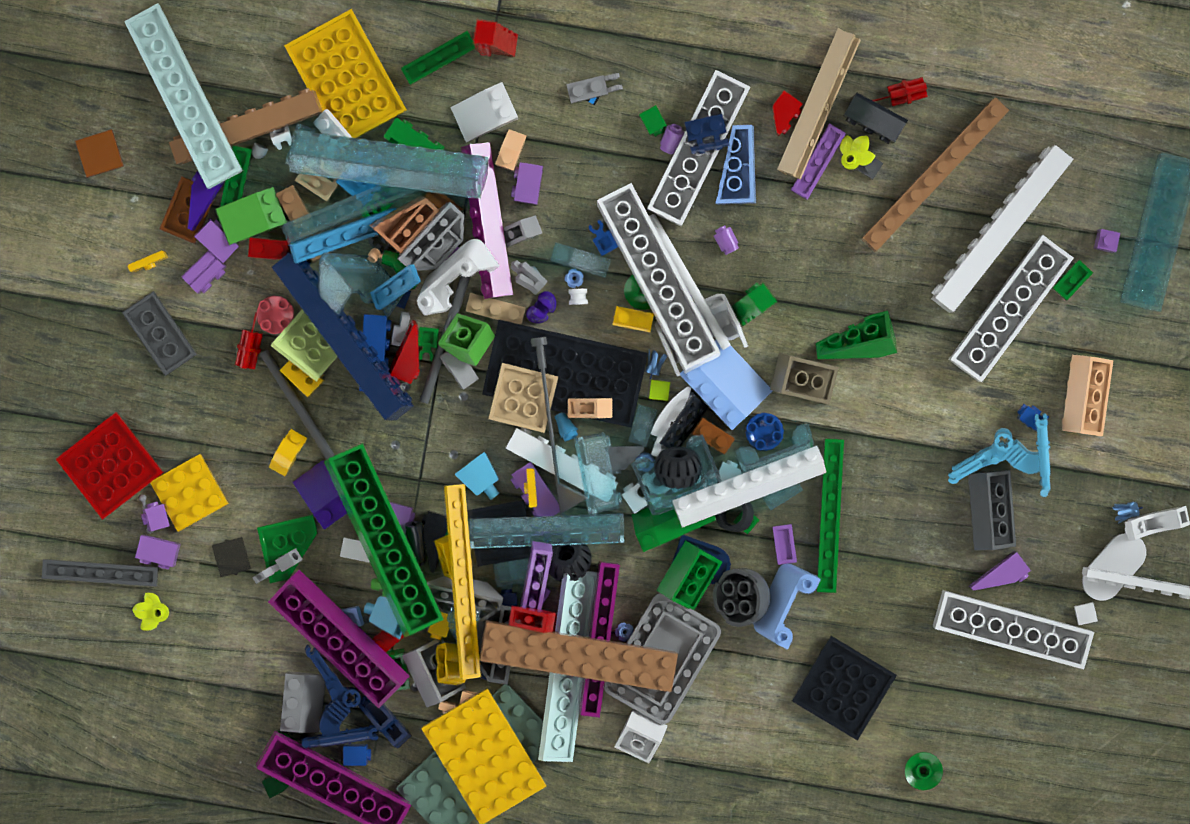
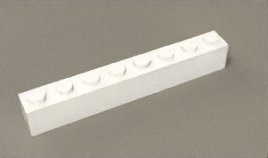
M814 446L680 497L672 502L681 526L685 527L826 473L824 460L818 447Z

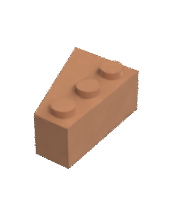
M420 195L371 223L369 226L396 251L402 253L440 210L427 198Z

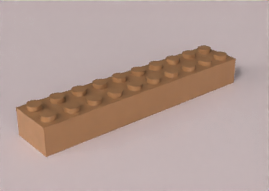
M486 620L479 659L484 662L672 692L678 653L554 631L542 633Z

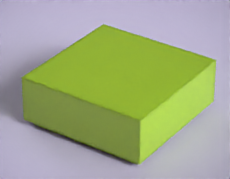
M651 380L649 399L668 401L670 382Z

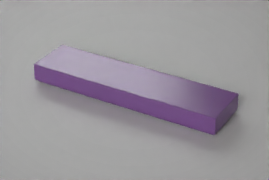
M829 123L811 154L802 178H797L793 185L792 192L808 200L845 136V132Z

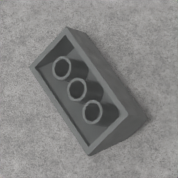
M1010 470L969 474L968 483L970 488L974 550H997L1015 547L1016 537Z

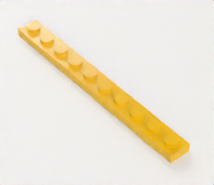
M465 484L444 486L459 673L460 679L479 678L481 673Z

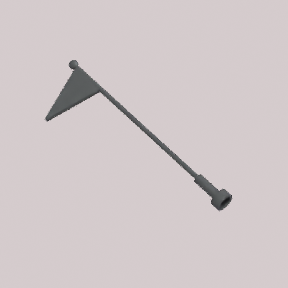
M546 337L532 338L531 344L536 346L538 367L541 369L560 508L559 519L564 521L566 520L564 512L585 501L588 497L560 483L545 375L546 361L543 345H547Z

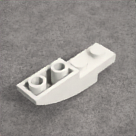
M687 386L674 396L659 414L650 433L657 436L651 455L657 457L666 448L659 442L670 428L671 421H675L686 405V402L694 394V392H691V387Z

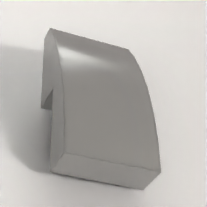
M447 351L439 356L461 389L464 390L479 379L470 364L458 360Z

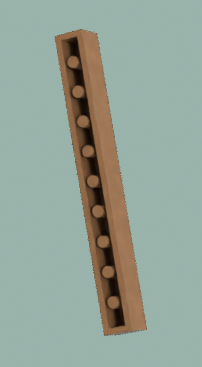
M996 97L992 99L871 227L861 240L876 252L1009 110Z

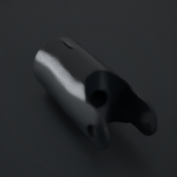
M410 521L405 524L407 541L416 557L418 565L423 566L426 561L423 525L421 521Z

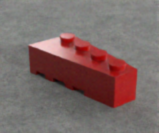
M476 21L474 45L481 56L491 57L492 54L515 57L517 33H513L512 30H508V28L503 27L497 22Z

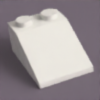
M502 82L450 107L466 143L518 120V116Z

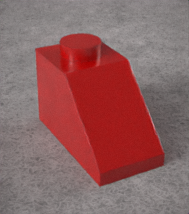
M512 606L509 626L542 633L552 632L556 613Z

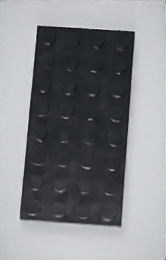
M498 320L482 395L494 397L502 363L541 372V369L538 367L536 346H532L531 339L546 337L547 345H543L546 361L545 374L558 376L550 410L568 414V399L612 398V418L589 419L632 428L648 353Z

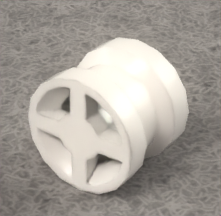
M568 289L571 295L569 305L588 304L586 299L587 289Z

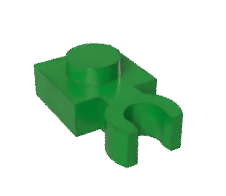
M419 328L418 346H423V350L419 353V360H422L424 353L430 355L429 361L433 360L434 355L431 347L437 348L439 329Z

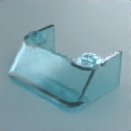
M323 253L319 260L320 297L328 303L336 314L341 312L352 293H358L361 300L367 304L374 303L370 292L391 278L378 261L376 263L370 262L367 255ZM403 295L382 309L387 316L392 314Z
M605 432L575 437L574 441L584 493L588 497L586 503L589 515L619 508V504H622L620 492L616 493L608 447H611L609 435L605 436Z

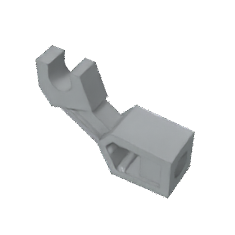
M295 548L275 560L277 564L252 577L255 583H259L278 570L283 572L302 561L297 549Z

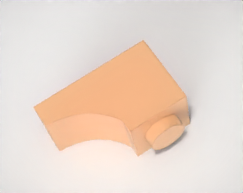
M612 398L568 399V418H612Z

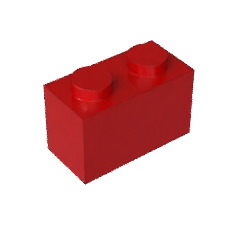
M250 238L248 257L281 260L290 253V242Z

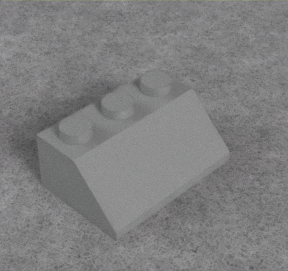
M443 638L441 640L434 639L402 655L426 707L438 704L466 688L464 683L451 685L438 683L436 647L445 643Z
M291 671L285 674L280 731L296 733L321 732L319 721L323 712L325 682L321 674Z

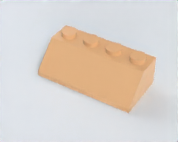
M1072 355L1069 380L1067 382L1068 388L1064 417L1062 419V431L1103 436L1113 360Z

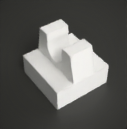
M288 126L270 132L271 140L278 150L282 149L281 142L287 141L289 146L293 145Z

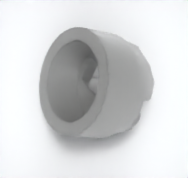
M254 143L252 147L253 157L261 159L267 154L268 148Z

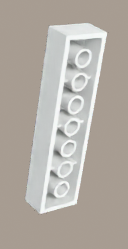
M716 70L691 121L723 114L726 132L728 133L750 86ZM686 131L647 208L648 211L679 226H682L719 150L713 149L705 151V154H691L690 147L696 146L697 141H688ZM727 133L720 134V140L725 139ZM713 136L702 138L703 144L714 142Z
M1044 235L1039 236L948 360L976 381L982 382L1068 267L1073 257Z
M945 590L942 591L933 623V628L1080 669L1085 668L1094 632L1091 630Z

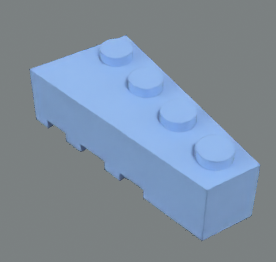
M733 125L729 140L730 146L727 149L716 204L756 203L754 126Z

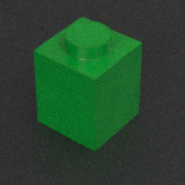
M656 105L639 114L649 136L654 134L656 137L665 132L664 128L667 125Z

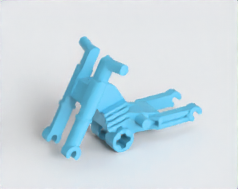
M1046 413L1043 414V419H1039V415L1035 414L1038 452L1029 451L1017 439H1012L1010 430L1001 428L996 431L992 445L952 466L953 471L948 473L950 477L948 481L951 484H955L960 479L982 467L1007 460L1014 468L1024 473L1034 474L1040 471L1041 480L1039 484L1042 486L1040 494L1042 497H1046L1051 488L1050 445H1048L1050 442L1048 441ZM1000 437L1007 438V442L1000 441Z

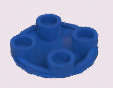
M771 413L756 414L749 420L746 426L747 440L757 450L767 451L774 449L783 439V425L778 417Z

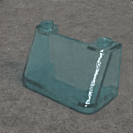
M803 423L796 426L793 437L790 438L793 446L761 458L758 457L757 452L752 447L741 446L733 449L742 474L814 447L809 424Z
M703 434L692 436L686 443L687 449L694 450L702 463L701 476L693 486L681 489L665 487L656 478L654 471L655 461L651 462L650 459L641 457L631 463L652 515H659L674 509L672 501L722 482Z

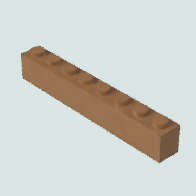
M309 88L299 91V95L295 97L288 95L280 98L281 102L275 104L273 101L262 105V109L256 110V108L245 111V115L240 117L233 115L228 117L226 122H218L232 147L233 145L235 146L320 115L323 111L316 91H310ZM181 135L173 137L174 141L169 142L176 164L182 165L193 161Z

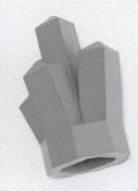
M517 260L511 263L510 268L518 274L516 276V283L527 288L536 295L547 283V280L541 276L535 266H530L526 262L520 263Z

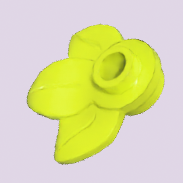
M846 135L842 139L840 144V151L843 154L841 162L846 169L852 170L859 165L866 166L874 160L875 154L868 151L870 144L868 136H859L853 141L850 136ZM849 157H854L852 162L847 161Z
M145 593V602L136 604L132 609L134 615L142 619L141 629L144 631L155 629L159 622L165 621L169 616L168 607L161 603L159 597L154 593ZM157 610H160V616L157 615Z

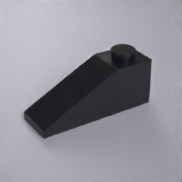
M429 510L428 514L424 513L422 525H424L423 532L430 572L434 573L439 561L434 540L446 536L448 528L446 515Z

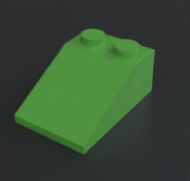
M274 187L215 209L229 245L281 228L287 223Z

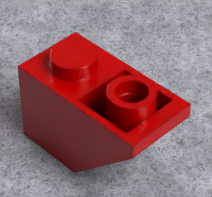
M785 90L772 106L777 136H780L781 133L785 135L791 127L789 124L791 119H797L802 112L800 108L802 103Z

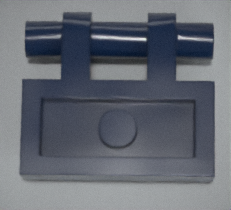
M723 114L684 122L688 141H697L696 146L690 147L691 154H705V151L713 149L718 151L722 150V147L730 146L728 138L720 140L719 136L720 134L727 133ZM713 136L714 142L703 144L702 138Z

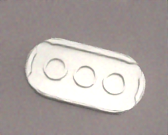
M1126 533L1119 534L1106 545L1088 568L1133 576L1145 561V544L1140 538L1129 541ZM1084 575L1082 577L1083 588L1086 594L1100 601L1111 599L1124 586L1123 583L1117 582V586L1106 584V580L1099 579V582L1087 580V577Z

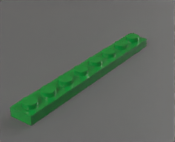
M824 439L823 460L826 473L822 477L817 573L820 582L817 586V592L836 593L844 454L843 439Z

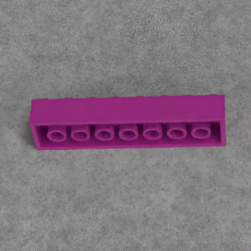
M300 570L268 601L378 708L410 677Z
M277 731L273 732L256 763V767L260 771L362 824H401L411 807L410 802L405 798L309 748H304L302 744Z

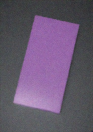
M792 524L772 526L777 564L797 562Z

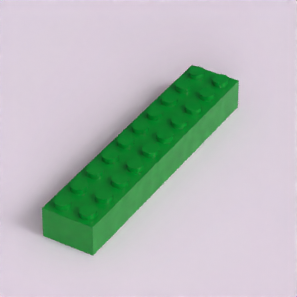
M363 443L324 461V464L404 637L444 620Z

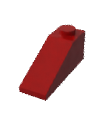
M413 319L389 368V373L392 377L394 376L409 384L412 383L413 379H417L420 369H418V325Z

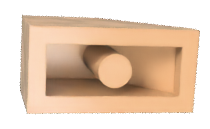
M508 130L495 165L514 172L527 136Z

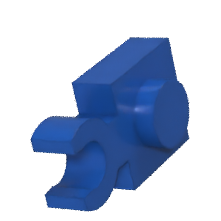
M598 220L600 228L594 230L589 225V230L596 234L597 237L592 240L601 256L618 248V245L609 230L603 231V223Z

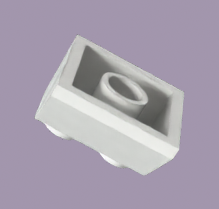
M632 710L615 744V748L649 763L663 739L667 725L659 724L642 713Z

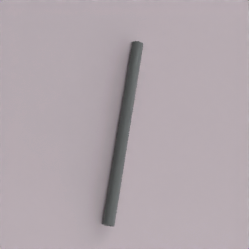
M461 275L441 337L455 315L459 313L471 276L465 277ZM439 345L437 346L419 400L426 404L429 403L442 364L439 356L446 352Z
M269 350L261 353L260 356L326 460L335 456L290 383L280 371Z

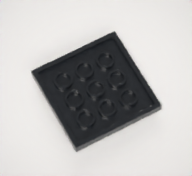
M831 635L791 701L858 741L897 674Z

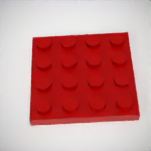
M117 412L56 458V461L102 520L164 473Z

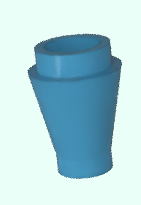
M561 412L554 416L560 437L565 442L578 436V429L565 413Z

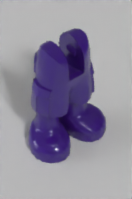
M548 291L541 292L537 302L527 309V319L535 324L546 322L549 319L547 313H553L556 310L555 296Z

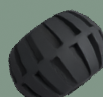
M670 447L659 453L655 460L654 471L656 478L663 486L681 489L697 483L701 476L702 463L694 450L687 447Z
M565 536L564 538L559 537L557 541L554 540L550 543L552 544L553 553L549 574L555 580L562 582L565 573L566 576L567 574L570 576V581H577L579 577L583 578L591 566V552L581 539Z

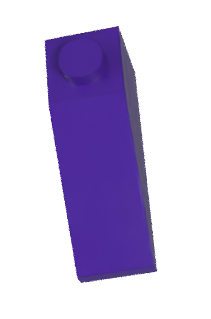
M199 171L195 173L192 179L194 183L191 189L188 229L191 231L196 229L224 182H221L208 189Z

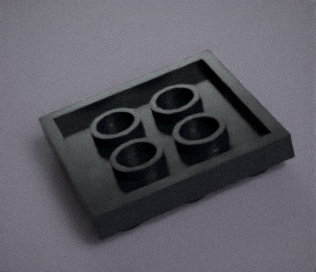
M524 500L467 510L477 567L530 557L532 541Z

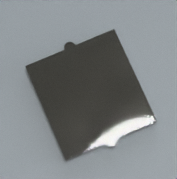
M243 537L233 540L226 539L225 542L212 545L220 577L232 574L238 575L239 572L251 569Z

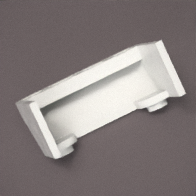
M715 294L704 299L726 338L734 340L739 337L744 348L748 347L741 326L724 294ZM701 314L709 332L711 333L712 337H714V334L712 333L703 315ZM656 321V330L678 377L680 372L676 363H679L658 321Z

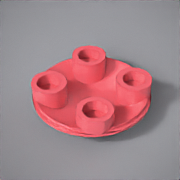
M281 296L265 298L259 303L256 317L258 324L262 330L268 333H282L294 319L293 306L287 299Z

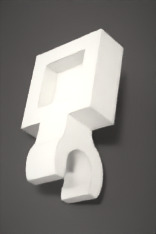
M401 312L400 325L393 326L391 345L400 346L410 321L408 312Z

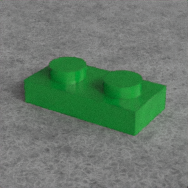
M1078 260L1052 288L1067 301L1093 272L1083 262Z

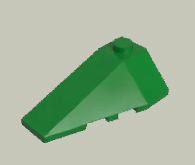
M884 311L869 315L864 318L865 321L857 325L852 324L848 326V330L840 334L834 333L817 342V358H880L897 353L896 338L889 312Z
M674 505L649 506L635 514H631L635 535L643 552L716 520L714 515L682 527Z

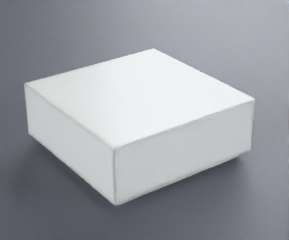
M1093 602L1074 606L1078 625L1098 621Z

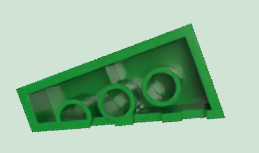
M396 117L383 137L450 183L462 165L459 161L461 158L453 152L448 154L443 150L445 147L437 141L431 142L428 140L429 136L423 131H415L412 129L413 125L407 120L403 119L401 121Z
M756 283L745 291L747 295L731 306L742 327L777 302L764 283L761 285Z

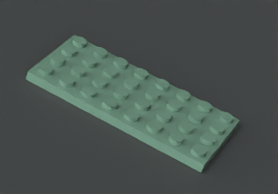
M504 684L492 696L534 763L539 758L543 720L509 684ZM435 751L395 788L429 824H470L476 818Z

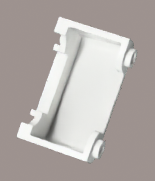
M471 239L426 277L417 300L418 307L424 316L446 312L452 307L451 303H449V297L454 292L449 287V284L459 275L469 277L477 271L487 270L493 272L499 267L481 240Z

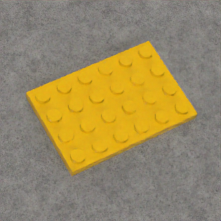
M352 9L284 45L306 87L310 91H316L322 111L328 109L352 136L349 142L407 111Z
M488 688L421 727L479 824H485L547 786Z

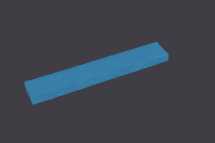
M396 208L379 212L289 244L294 263H299L378 235L369 225L396 210Z

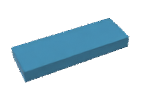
M408 265L370 292L377 310L383 309L421 282L415 265Z

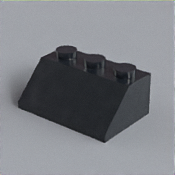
M858 92L853 96L843 115L847 123L853 126L856 124L862 126L864 132L870 135L875 133L880 136L879 140L886 144L890 142L895 143L908 121Z

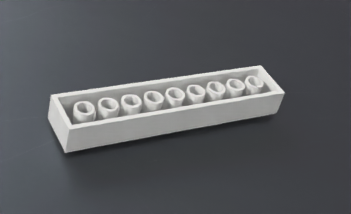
M1056 145L1048 146L1038 156L1040 161L1030 166L1027 170L1029 175L1019 180L1015 185L1017 190L1004 199L1003 203L1005 205L1003 208L1000 207L991 216L992 222L985 224L979 231L981 236L973 239L968 245L969 251L967 254H961L955 262L957 264L956 268L950 269L943 277L945 282L940 285L938 284L932 291L934 296L931 299L948 313L956 310L1073 161V158Z
M632 183L598 199L597 206L684 373L719 357L720 351Z

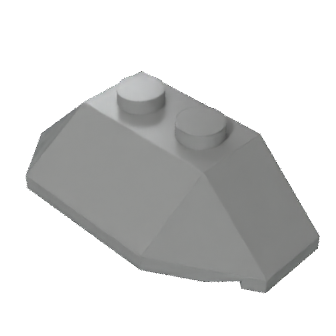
M451 202L438 209L440 211L408 247L399 254L397 259L406 267L412 264L415 265L417 271L437 269L463 241L464 214Z
M443 576L428 581L427 584L440 612L455 616L452 579ZM473 579L476 621H479L502 605L503 597L487 582Z

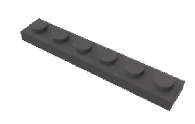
M43 559L42 579L157 587L159 567Z

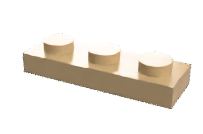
M470 293L466 312L521 325L526 307L492 298L484 299V296Z

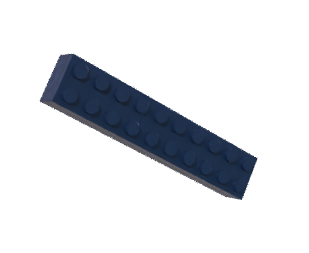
M292 253L285 255L272 266V269L383 419H399L414 407L411 403L412 398L407 392H403L399 387L401 384L398 379L390 375L387 364L380 361L375 348L367 344L366 336L363 332L356 329L354 326L356 324L355 321L344 313L343 305L333 298L332 290L321 282V275L316 270L313 271L310 267L311 262L309 259L294 263Z

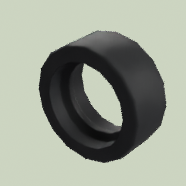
M748 502L741 505L743 515L736 525H731L727 522V511L715 515L717 523L721 528L730 532L746 530L750 526L754 515L751 503Z

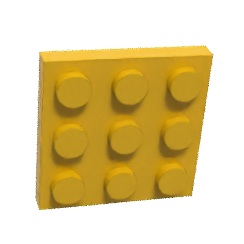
M201 454L151 482L177 532L229 504Z

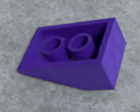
M324 460L292 482L324 530L347 514L324 464Z

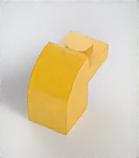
M290 429L276 450L269 468L286 476L300 450L306 443L307 437Z

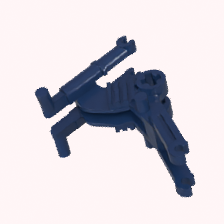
M307 644L305 653L321 673L332 701L325 707L319 721V728L322 734L314 737L302 734L300 736L302 746L304 748L326 747L344 743L351 744V742L369 739L377 740V728L374 724L368 727L350 730L347 728L344 731H340L342 721L351 712L350 708L356 707L360 703V694L354 687H344L337 675L326 664L318 650L314 647L313 651L310 652V645ZM347 694H355V700L351 701L348 699Z

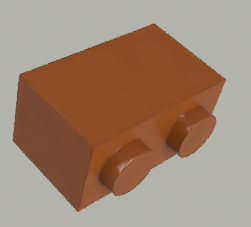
M701 418L692 432L693 435L724 455L735 440V438L704 418Z

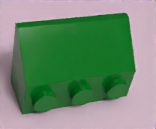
M685 541L657 591L670 600L688 609L695 610L721 566L722 561Z

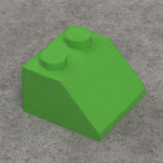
M457 313L439 340L438 345L458 360L477 366L495 335L488 323Z

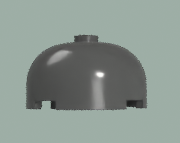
M748 568L731 569L724 572L719 581L715 583L713 602L717 613L720 612L726 623L735 627L747 626L758 622L766 614L770 605V590L765 579L756 571Z

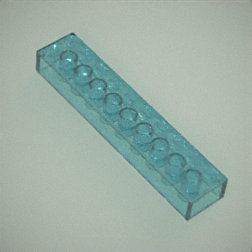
M298 130L289 153L290 172L479 199L482 197L488 177L489 157L309 131Z

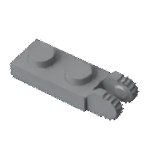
M619 73L566 84L571 104L608 95V93L623 89L622 85L619 84L609 88L606 87L605 81L618 79L620 77Z

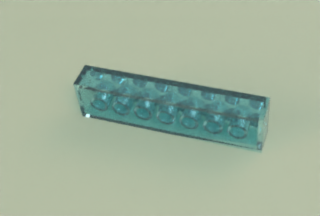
M1163 152L1157 155L1119 303L1153 312H1161L1190 201V159Z

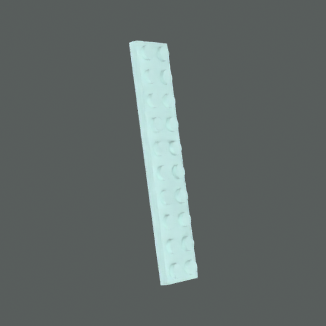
M157 3L124 21L206 187L210 189L242 172L243 170L161 6Z
M587 571L586 575L583 578L579 577L577 581H570V576L568 574L566 576V573L563 575L555 632L589 637L597 572ZM550 672L538 760L573 762L583 685L582 677Z

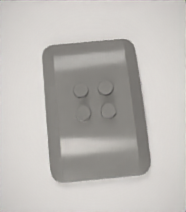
M661 593L655 595L627 644L678 653L672 692L606 681L604 682L605 692L659 724L669 723L721 635L719 625L693 609H688L670 600Z

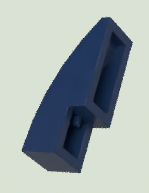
M366 696L360 700L358 704L360 709L394 747H401L412 736L384 704L378 708Z

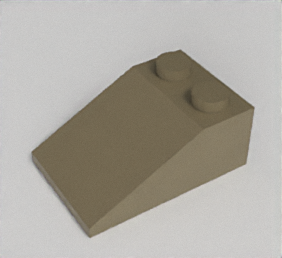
M779 353L770 390L830 404L839 367Z

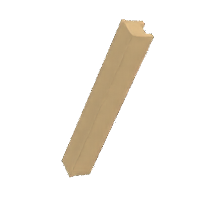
M840 28L837 29L777 168L781 173L798 179L802 178L861 41L854 34L843 31Z

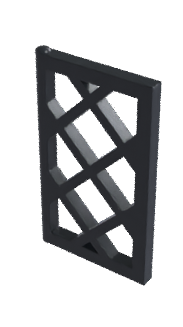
M692 395L659 443L670 448L674 447V442L678 441L675 447H681L709 406L696 398L695 395ZM692 412V417L687 420L688 414ZM681 429L680 434L675 436L676 431Z

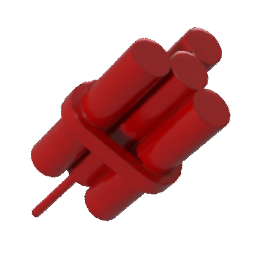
M923 77L909 81L902 80L901 83L887 86L889 96L872 101L875 102L890 97L892 107L904 103L912 104V101L928 97L927 85Z
M255 312L252 330L242 329L240 343L237 344L238 353L235 365L240 368L255 369L258 354L261 353L260 345L263 334L253 332L257 312Z

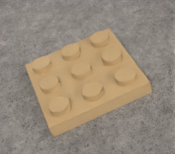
M502 363L489 419L545 433L548 419L541 372ZM545 374L551 409L558 376Z

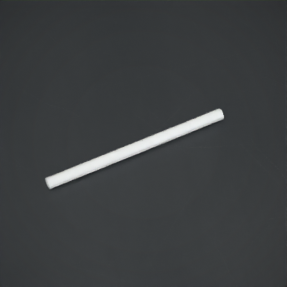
M655 214L650 215L649 218L679 275L722 350L730 346L728 339Z

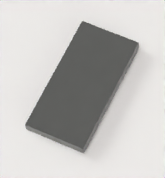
M154 291L122 312L165 376L197 355Z

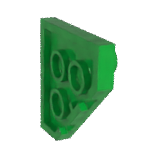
M314 515L257 527L266 569L277 564L275 560L295 548L301 558H303L318 534ZM300 562L283 572L278 570L269 576L270 584L290 579Z

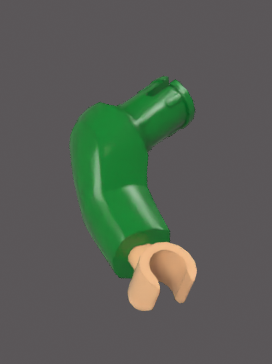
M377 248L371 249L368 253V260L370 262L376 263L378 258L382 259L381 263L392 267L396 274L406 267L397 259L399 253L384 250L382 254Z

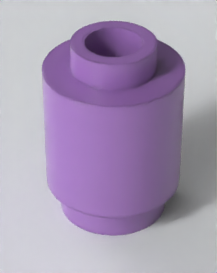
M672 124L666 127L660 141V149L668 154L675 153L684 135L681 126Z
M724 225L715 230L714 238L725 255L739 248L737 245L739 242L731 227L726 228Z

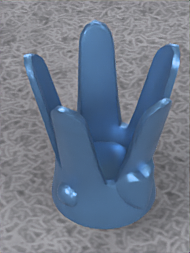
M648 350V365L645 372L651 374L650 379L652 375L659 376L660 369L667 358L666 354L662 355L657 364L658 353L653 350L650 359V350Z
M1136 502L1114 504L1115 506L1112 507L1113 510H1120L1118 511L1119 516L1115 518L1116 521L1120 520L1118 524L1130 517L1139 516V509H1143V507L1138 508Z

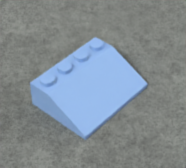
M715 340L720 356L687 373L682 371L680 376L717 416L733 430L772 390L731 345L722 350L718 341Z

